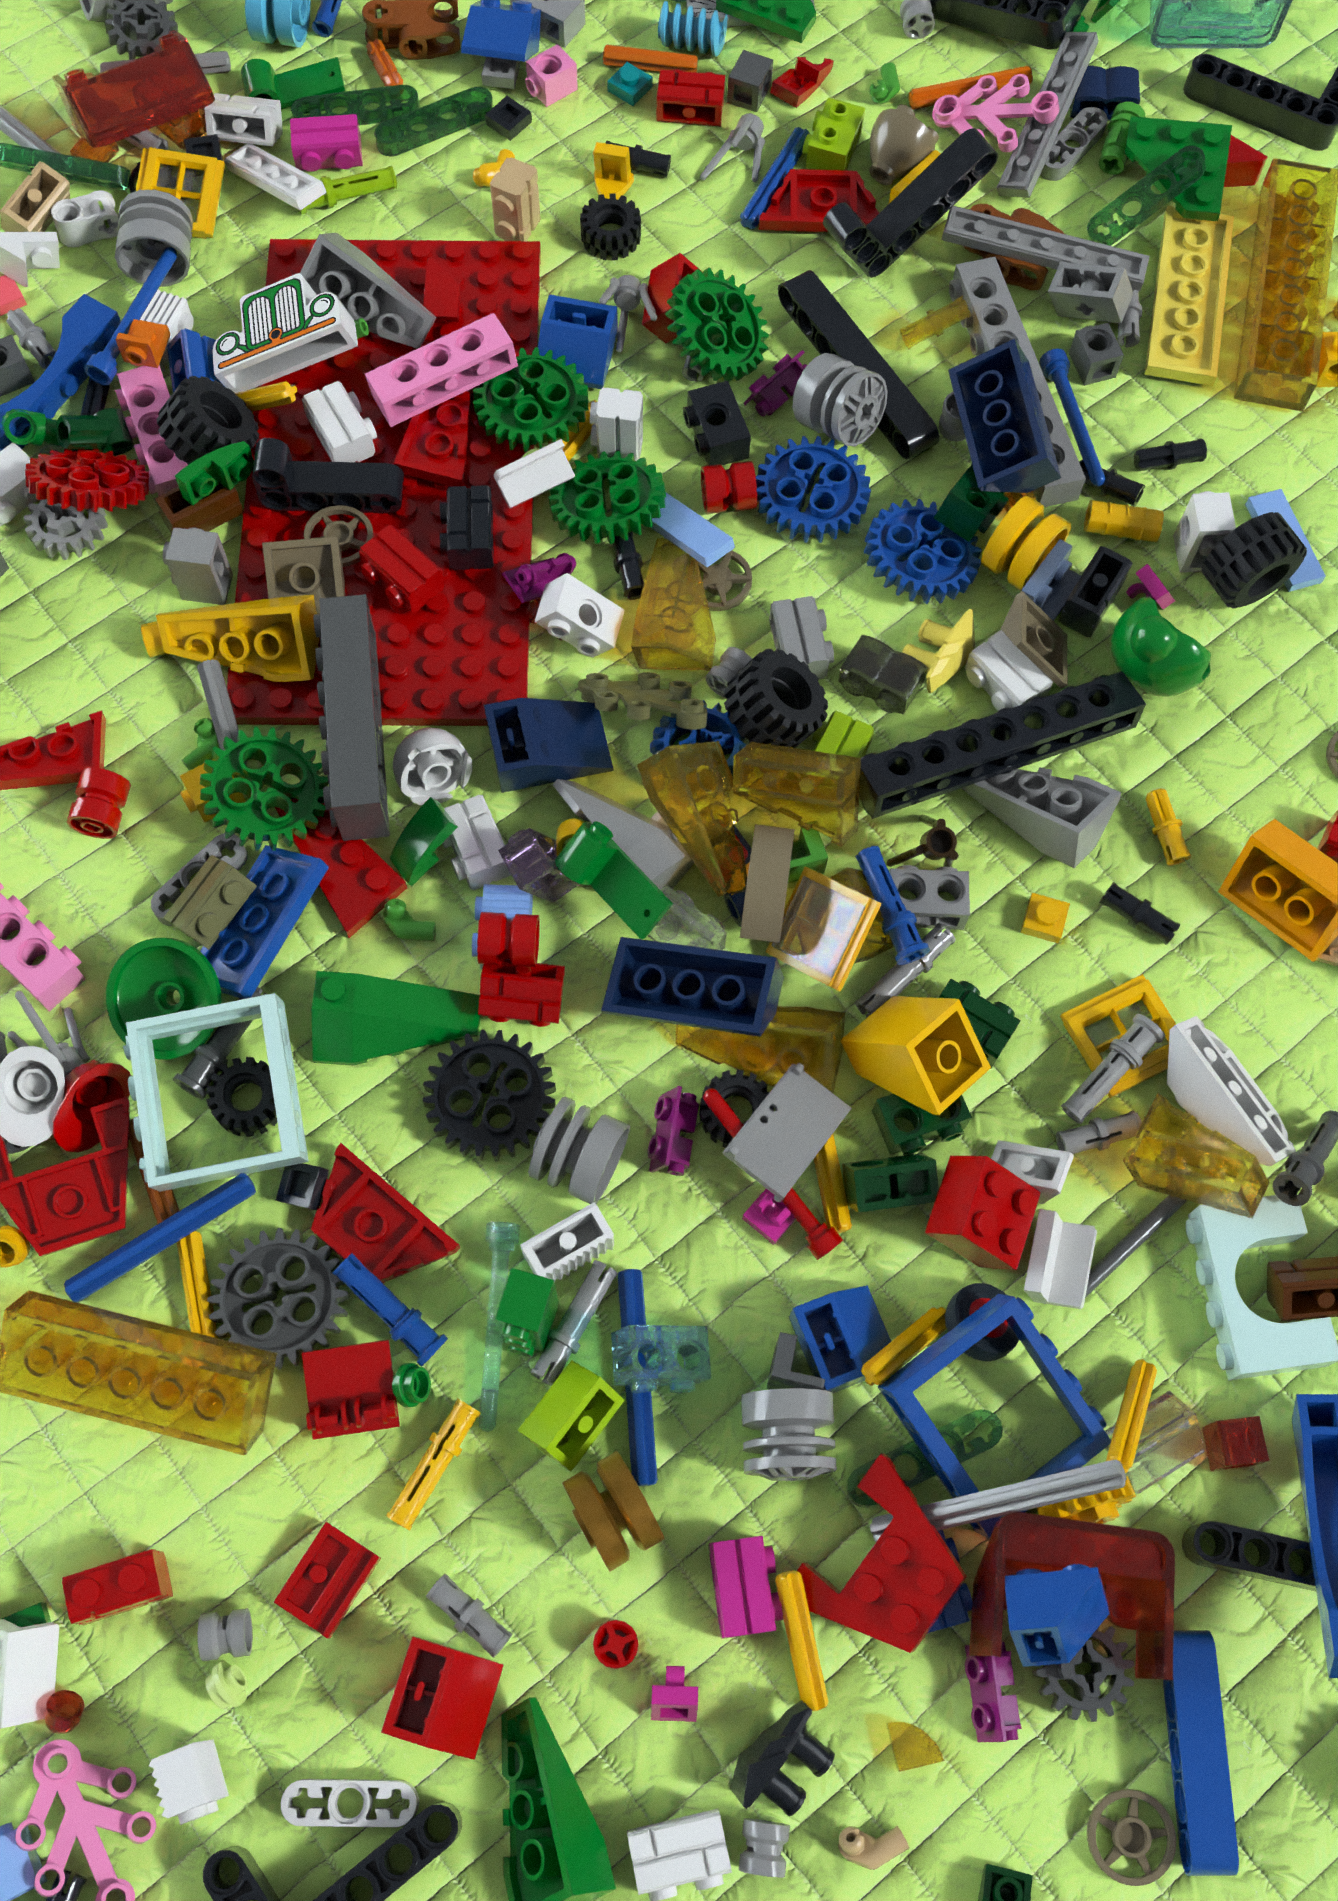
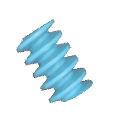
M664 1L659 17L658 37L659 39L661 38L664 47H669L673 41L675 48L680 50L686 42L688 51L693 52L698 45L700 53L706 54L711 46L712 55L718 56L725 43L728 17L726 14L723 22H720L718 11L714 10L709 20L706 17L705 8L701 9L698 17H694L693 6H689L686 14L683 15L680 3L676 4L672 13L669 12L668 1Z

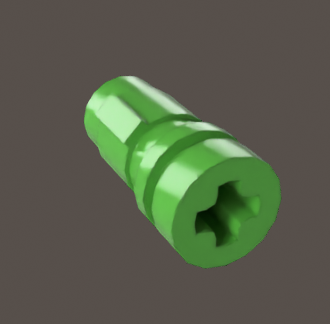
M1122 102L1113 111L1108 125V134L1099 159L1100 169L1107 174H1120L1129 159L1125 154L1130 118L1131 116L1145 117L1144 109L1136 103Z

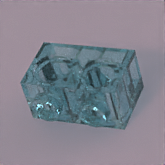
M628 1325L611 1333L614 1386H630L632 1393L654 1392L657 1390V1386H669L671 1393H686L695 1391V1384L711 1379L707 1326ZM638 1351L643 1354L646 1360L645 1368L638 1361ZM677 1352L683 1357L684 1369L678 1363Z

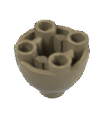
M900 104L896 109L883 110L873 125L870 136V159L872 166L869 169V173L875 181L882 185H891L894 179L905 177L926 156L935 150V144L939 139L938 133L934 129L926 127L924 123L915 117L914 111L909 106Z

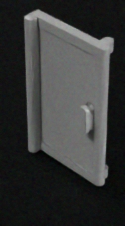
M800 1063L797 1065L792 1064L722 1152L725 1157L773 1193L776 1202H781L852 1109L803 1071L804 1066Z

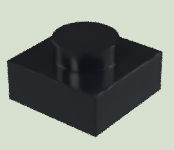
M506 96L485 114L487 126L511 141L532 123L531 111Z
M217 134L184 139L186 153L214 157L217 160L223 161L220 140ZM190 169L192 177L204 175V171Z
M304 1163L285 1166L275 1201L318 1210L329 1170Z

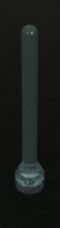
M488 1222L486 1224L485 1241L489 1242V1250L493 1251L480 1401L481 1414L479 1416V1427L485 1432L492 1431L495 1428L497 1419L503 1339L494 1319L508 1278L509 1253L514 1251V1244L519 1243L520 1225L509 1222Z

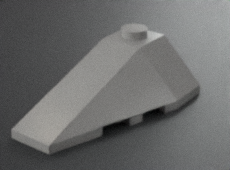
M338 233L319 234L300 272L317 295L324 292L335 294L354 320L363 318L366 321L369 332L417 349L420 348L436 317L371 258Z
M1039 767L1038 773L1015 769L961 788L1041 853L1072 868H1075L1096 847L1121 797V792L1088 777L1074 775L1073 780L1051 776L1052 770Z
M557 779L553 784L577 816L585 821H590L592 824L594 821L605 825L613 834L612 840L660 890H672L701 857L692 848L694 845L693 840L679 829L674 830L575 781Z

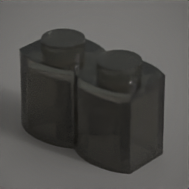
M861 635L840 668L839 682L851 695H862L872 698L876 705L885 712L904 714L924 683L928 667L910 655L894 651L878 639Z

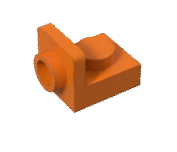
M133 319L128 334L118 333L115 340L124 362L135 366L144 365L158 368L171 334L168 325Z

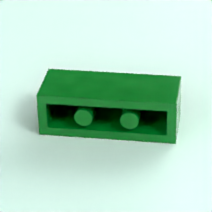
M515 1268L510 1269L494 1319L503 1342L509 1344V1351L526 1357H532L534 1351L538 1353L544 1352L549 1340L548 1335L553 1328L559 1308L554 1280Z

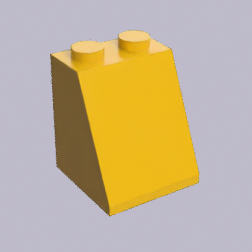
M892 996L840 1040L856 1074L933 1115H940L991 1069L959 999Z

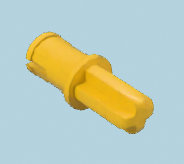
M1160 788L1147 793L1145 800L1155 825L1152 832L1153 835L1158 836L1167 865H1176L1189 860L1191 854L1180 828L1183 823L1181 819H1176L1167 791Z

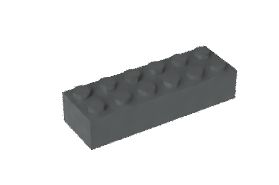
M366 594L320 598V614H314V628L316 637L320 638L321 647L316 648L315 652L318 671H322V682L317 683L320 705H324L325 715L319 717L322 740H326L327 751L321 752L323 773L328 775L329 786L323 787L326 811L330 810L331 825L333 828H339L343 841L389 837L377 642Z

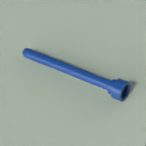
M173 247L165 248L105 349L91 355L85 365L84 371L93 381L101 385H110L117 373L116 359L120 354L115 340L117 334H128L133 319H141L177 259L178 254Z
M1063 349L1049 350L1040 358L1041 370L1044 377L1055 384L1091 483L1094 486H1101L1105 482V475L1067 377L1070 369L1067 354Z

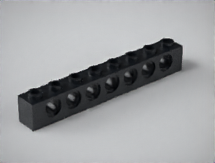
M1122 671L1109 676L1101 675L1091 682L1076 687L1069 686L1058 693L1046 697H1036L1026 704L1011 709L1003 708L993 715L978 720H968L961 726L946 731H935L928 737L913 742L900 743L895 748L878 754H867L856 761L851 785L871 818L874 819L1136 728L1146 703Z

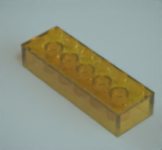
M28 1290L4 1310L0 1337V1392L245 1456L263 1433L277 1353Z

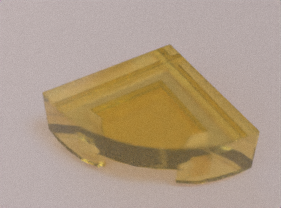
M886 1722L897 1771L901 1772L944 1761L938 1745L922 1729L905 1722Z

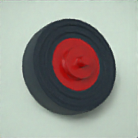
M974 1283L962 1288L952 1297L946 1308L945 1323L947 1331L952 1330L997 1294H1006L1000 1289L985 1283ZM1005 1320L964 1353L976 1360L995 1361L1011 1352L1019 1342V1338Z

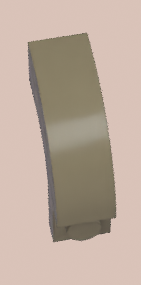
M755 824L740 938L780 943L795 829Z

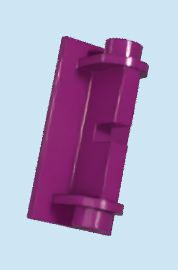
M802 350L794 358H791L789 354L784 356L773 366L772 369L776 372L768 379L763 374L748 388L752 394L743 404L746 406L753 400L757 404L755 409L760 416L772 415L789 399L782 391V387L791 397L793 396L797 381L807 366L806 364L802 365L798 360L805 352Z
M562 553L555 559L553 557L532 564H524L518 568L505 571L502 575L521 602L526 603L542 598L545 584L566 573L571 575L576 567V560L573 556Z
M681 1086L663 1093L656 1103L654 1111L655 1119H658L656 1132L650 1140L647 1152L648 1158L651 1159L649 1172L651 1173L668 1166L667 1173L683 1176L684 1169L689 1168L693 1140L681 1137L680 1131L690 1134L695 1132L699 1103L696 1102V1095L681 1093Z
M1005 1642L965 1645V1672L970 1682L973 1705L971 1718L976 1729L977 1742L1018 1740L1017 1730L1022 1729V1726L1020 1724L1016 1695L1002 1696L1001 1686L1015 1685L1011 1651H1006Z

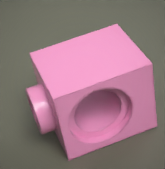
M558 44L526 61V87L533 97H537L546 107L578 90L577 64Z

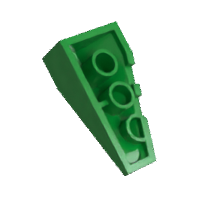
M317 971L311 1008L313 1062L355 1066L367 1063L368 1059L391 1054L392 1057L404 1054L405 1050L426 1045L433 1047L451 1041L465 1039V1034L467 1033L471 1037L478 1036L481 1016L478 1015L480 995L357 973Z
M527 1698L501 1714L502 1775L509 1781L510 1808L503 1809V1826H510V1856L503 1857V1875L509 1901H593L616 1889L605 1840L537 1698Z

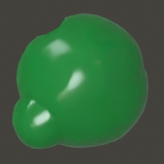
M1151 597L1138 599L1118 619L1111 637L1112 656L1117 668L1141 690L1154 696H1176L1198 686L1209 676L1211 672V652L1194 638L1182 633L1167 619L1162 617L1157 609L1155 600Z

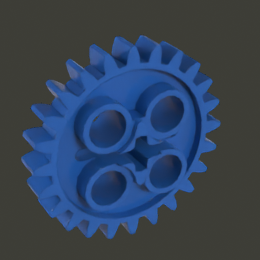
M802 436L801 445H796L792 439H788L787 449L776 445L775 455L767 453L765 455V463L758 466V475L756 476L757 502H759L758 512L767 513V524L777 521V533L787 528L790 530L789 539H793L798 533H801L805 543L808 542L810 535H815L818 542L822 543L826 533L835 540L837 539L838 529L848 534L851 523L858 525L861 514L866 513L871 489H869L870 477L865 476L866 465H857L858 455L854 454L847 457L848 446L846 445L839 450L834 449L835 440L833 439L827 445H822L820 436L816 437L814 444H809L806 436ZM824 466L820 472L818 484L814 485L806 511L800 512L802 507H804L806 494H809L812 489L818 468Z
M905 499L901 508L895 503H891L888 511L881 509L878 517L873 518L864 541L867 544L864 554L870 555L867 566H877L873 576H885L886 580L883 586L885 588L893 584L897 586V596L901 595L904 591L909 592V599L913 602L916 595H921L925 604H928L931 596H934L940 604L946 595L954 600L958 592L965 593L969 584L973 583L981 565V560L978 558L982 549L975 547L979 539L978 536H974L970 542L966 541L934 519L938 511L936 502L933 501L930 507L927 508L924 507L921 499H918L914 507Z

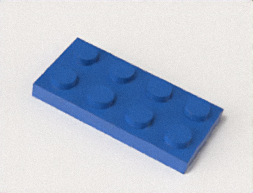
M265 845L246 876L257 887L224 931H220L218 939L208 950L202 947L200 950L214 968L222 993L241 999L252 997L329 867L322 859L280 848L272 851L270 846Z

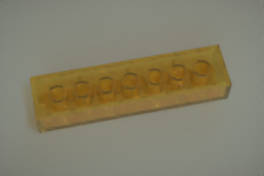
M1273 158L1260 191L1234 399L1303 412L1317 386L1338 197V169Z

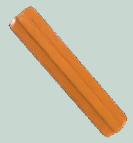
M609 44L605 45L603 51V64L606 66L622 67L628 62L640 70L660 72V69H679L685 72H697L698 58L696 55Z

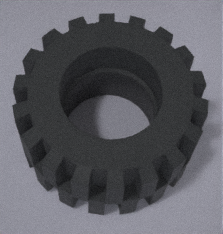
M190 376L188 379L185 378L158 413L157 425L160 427L158 430L160 436L166 440V446L175 453V456L188 465L207 453L242 441L246 442L251 450L259 439V433L257 432L259 429L258 423L254 420L255 416L247 408L246 403L235 395V392L231 389L224 387L215 380L211 381L207 377L201 376L198 378Z
M1270 512L1246 521L1227 534L1206 557L1201 571L1228 608L1243 607L1264 598L1285 583L1303 562L1307 555V548L1280 513Z
M766 649L762 653L759 652L728 681V687L724 691V697L727 699L724 702L725 709L730 712L729 719L738 728L737 732L742 737L745 736L753 747L759 746L763 752L769 754L772 751L775 755H782L784 752L792 751L823 725L822 722L826 720L827 713L825 710L828 708V701L824 698L825 690L820 686L816 674H813L808 669L809 666L804 661L800 662L797 656L791 653L787 655L784 650L776 649L773 651L772 649Z

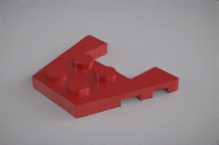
M127 1096L90 1108L102 1150L22 1176L15 1177L4 1138L0 1136V1202L40 1257L126 1229L130 1102Z
M880 1453L857 1487L893 1516L892 1521L842 1591L838 1590L807 1562L802 1563L797 1571L802 1575L810 1612L912 1653L967 1578V1575L935 1526L931 1525L917 1503L918 1500L895 1470V1465L886 1454Z

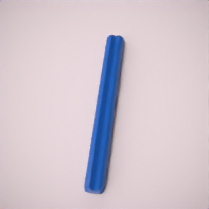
M239 1174L66 1280L64 1283L65 1292L75 1303L84 1300L253 1196L256 1192L254 1183L247 1174Z
M626 1269L618 1273L631 1474L640 1487L654 1485L657 1483L658 1478L643 1274L638 1269Z

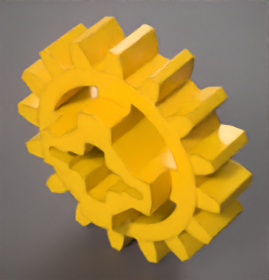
M1126 1476L1127 1480L1123 1488L1036 1508L1044 1529L1047 1531L1052 1529L1059 1530L1068 1526L1070 1533L1075 1531L1082 1533L1117 1519L1120 1516L1117 1509L1122 1507V1504L1132 1501V1498L1136 1497L1128 1476Z

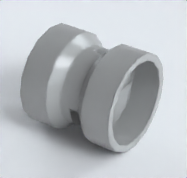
M952 392L944 400L938 428L944 438L958 442L966 438L955 395Z
M728 647L720 657L719 666H713L705 676L708 686L716 694L725 698L724 691L728 687V681L752 658L739 648Z
M248 1608L233 1610L229 1616H220L217 1612L200 1615L197 1634L198 1650L202 1661L218 1660L222 1654L230 1653L233 1657L250 1656L253 1630L251 1614Z
M744 1818L742 1834L746 1839L747 1850L740 1854L738 1870L754 1875L784 1878L786 1860L781 1855V1851H783V1845L789 1841L790 1825Z

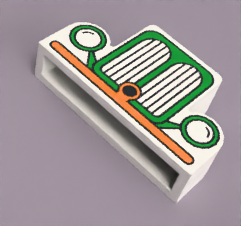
M300 273L292 275L241 297L242 332L228 331L215 341L212 351L214 375L226 388L231 389L235 393L253 389L358 347L354 319L335 294L324 292L317 295Z

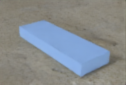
M1282 489L1249 497L1245 506L1251 518L1270 512L1280 513L1307 548V555L1296 572L1284 583L1288 592L1322 583L1326 576Z
M666 492L665 508L660 509V518H652L653 526L650 528L707 568L735 548L731 536Z

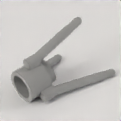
M746 113L741 116L736 128L731 131L728 139L701 173V180H705L731 146H737L744 151L751 148L755 149L752 181L756 182L758 180L761 153L765 144V140L761 137L764 125L758 116L752 113Z
M623 275L618 279L611 278L610 286L599 299L600 304H605L614 294V303L621 309L617 335V352L623 351L628 313L637 308L641 298L652 321L657 320L656 311L648 295V285L646 283L641 284L639 279L632 275Z
M17 991L15 993L16 999L48 1047V1051L58 1058L64 1069V1077L73 1068L90 1060L83 1047L71 1008H65L64 1015L73 1047H69L66 1042L56 1044L23 992ZM14 1031L8 1032V1038L18 1048L29 1046Z

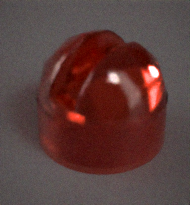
M61 1690L53 1693L48 1698L44 1711L46 1727L56 1734L71 1732L77 1727L84 1711L82 1697L70 1690Z

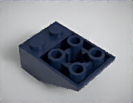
M517 698L484 705L487 728L502 793L555 783L557 779L570 780L613 771L600 711L595 708V703Z

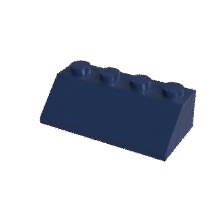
M1015 338L948 370L980 491L1028 493L1061 478L1030 363Z
M620 937L601 1011L603 1014L761 1037L776 1014L784 976L775 957Z

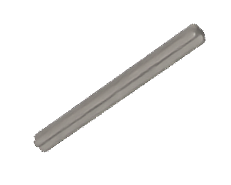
M1114 1459L922 1505L920 1508L931 1525H934L937 1531L1123 1488L1127 1479L1121 1462ZM890 1513L872 1519L870 1531L875 1542H877L892 1521L893 1516Z

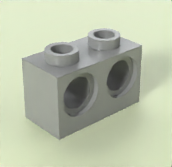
M903 865L896 869L890 868L889 872L898 892L907 890L916 896L915 899L908 900L900 895L906 910H910L911 913L915 914L917 919L915 923L916 928L933 929L937 923H941L945 926L944 929L964 930L970 916L969 871H958L953 867L919 870L916 866ZM948 892L955 900H943L938 893Z

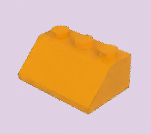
M1273 819L1250 836L1218 892L1305 957L1315 962L1338 936V863L1279 821Z

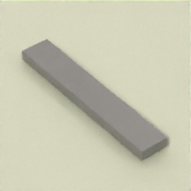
M1097 32L1065 33L1039 93L1042 91L1056 93L1059 101V113L1056 119L1049 124H1041L1034 117L1027 118L1018 138V146L1013 150L998 183L997 191L999 196L1030 198L1099 42Z
M953 206L949 210L941 239L1056 270L1060 262L1125 268L1132 289L1138 291L1141 290L1150 257L1137 252Z

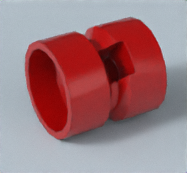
M752 461L732 463L729 469H725L721 464L701 466V491L706 514L726 512L728 506H733L736 511L756 509L757 484Z
M83 769L75 791L78 798L75 802H72L66 823L68 826L83 835L94 838L111 839L116 837L123 815L119 809L125 807L131 787L130 782L123 776L106 769Z
M481 912L477 939L478 964L502 965L506 959H509L513 966L536 967L540 937L539 915L515 914L512 919H508L505 913Z

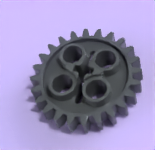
M278 1228L275 1240H271L263 1230L260 1231V1243L254 1245L248 1238L243 1239L246 1249L244 1253L241 1254L234 1249L229 1250L231 1257L234 1259L232 1265L219 1263L218 1267L226 1275L224 1279L211 1280V1284L220 1290V1294L208 1297V1302L220 1307V1309L210 1314L209 1318L216 1323L224 1322L215 1333L221 1339L231 1336L225 1346L231 1352L242 1346L239 1358L244 1362H247L256 1354L255 1364L259 1368H263L270 1357L273 1366L277 1370H281L284 1357H288L291 1363L297 1367L300 1362V1353L314 1351L313 1346L316 1343L326 1348L330 1346L327 1338L324 1336L327 1331L340 1334V1328L333 1321L335 1317H347V1311L338 1306V1302L349 1300L350 1294L347 1291L338 1289V1287L345 1283L333 1274L334 1270L341 1264L340 1260L335 1258L327 1261L332 1253L328 1245L316 1251L318 1246L316 1236L311 1235L303 1243V1234L300 1230L295 1229L289 1240L284 1230ZM299 1262L305 1264L304 1274L299 1279L294 1281L286 1280V1271L292 1264ZM254 1275L263 1276L262 1287L257 1292L245 1293L244 1286L250 1277ZM310 1285H316L315 1291L309 1293L300 1292L307 1289ZM283 1290L286 1294L282 1298L283 1305L277 1307L272 1301L277 1299L276 1292ZM304 1303L315 1304V1312L311 1319L305 1322L296 1321L295 1314L300 1305ZM247 1304H260L249 1309L247 1312H243V1307ZM262 1316H272V1328L263 1335H256L254 1333L255 1322Z

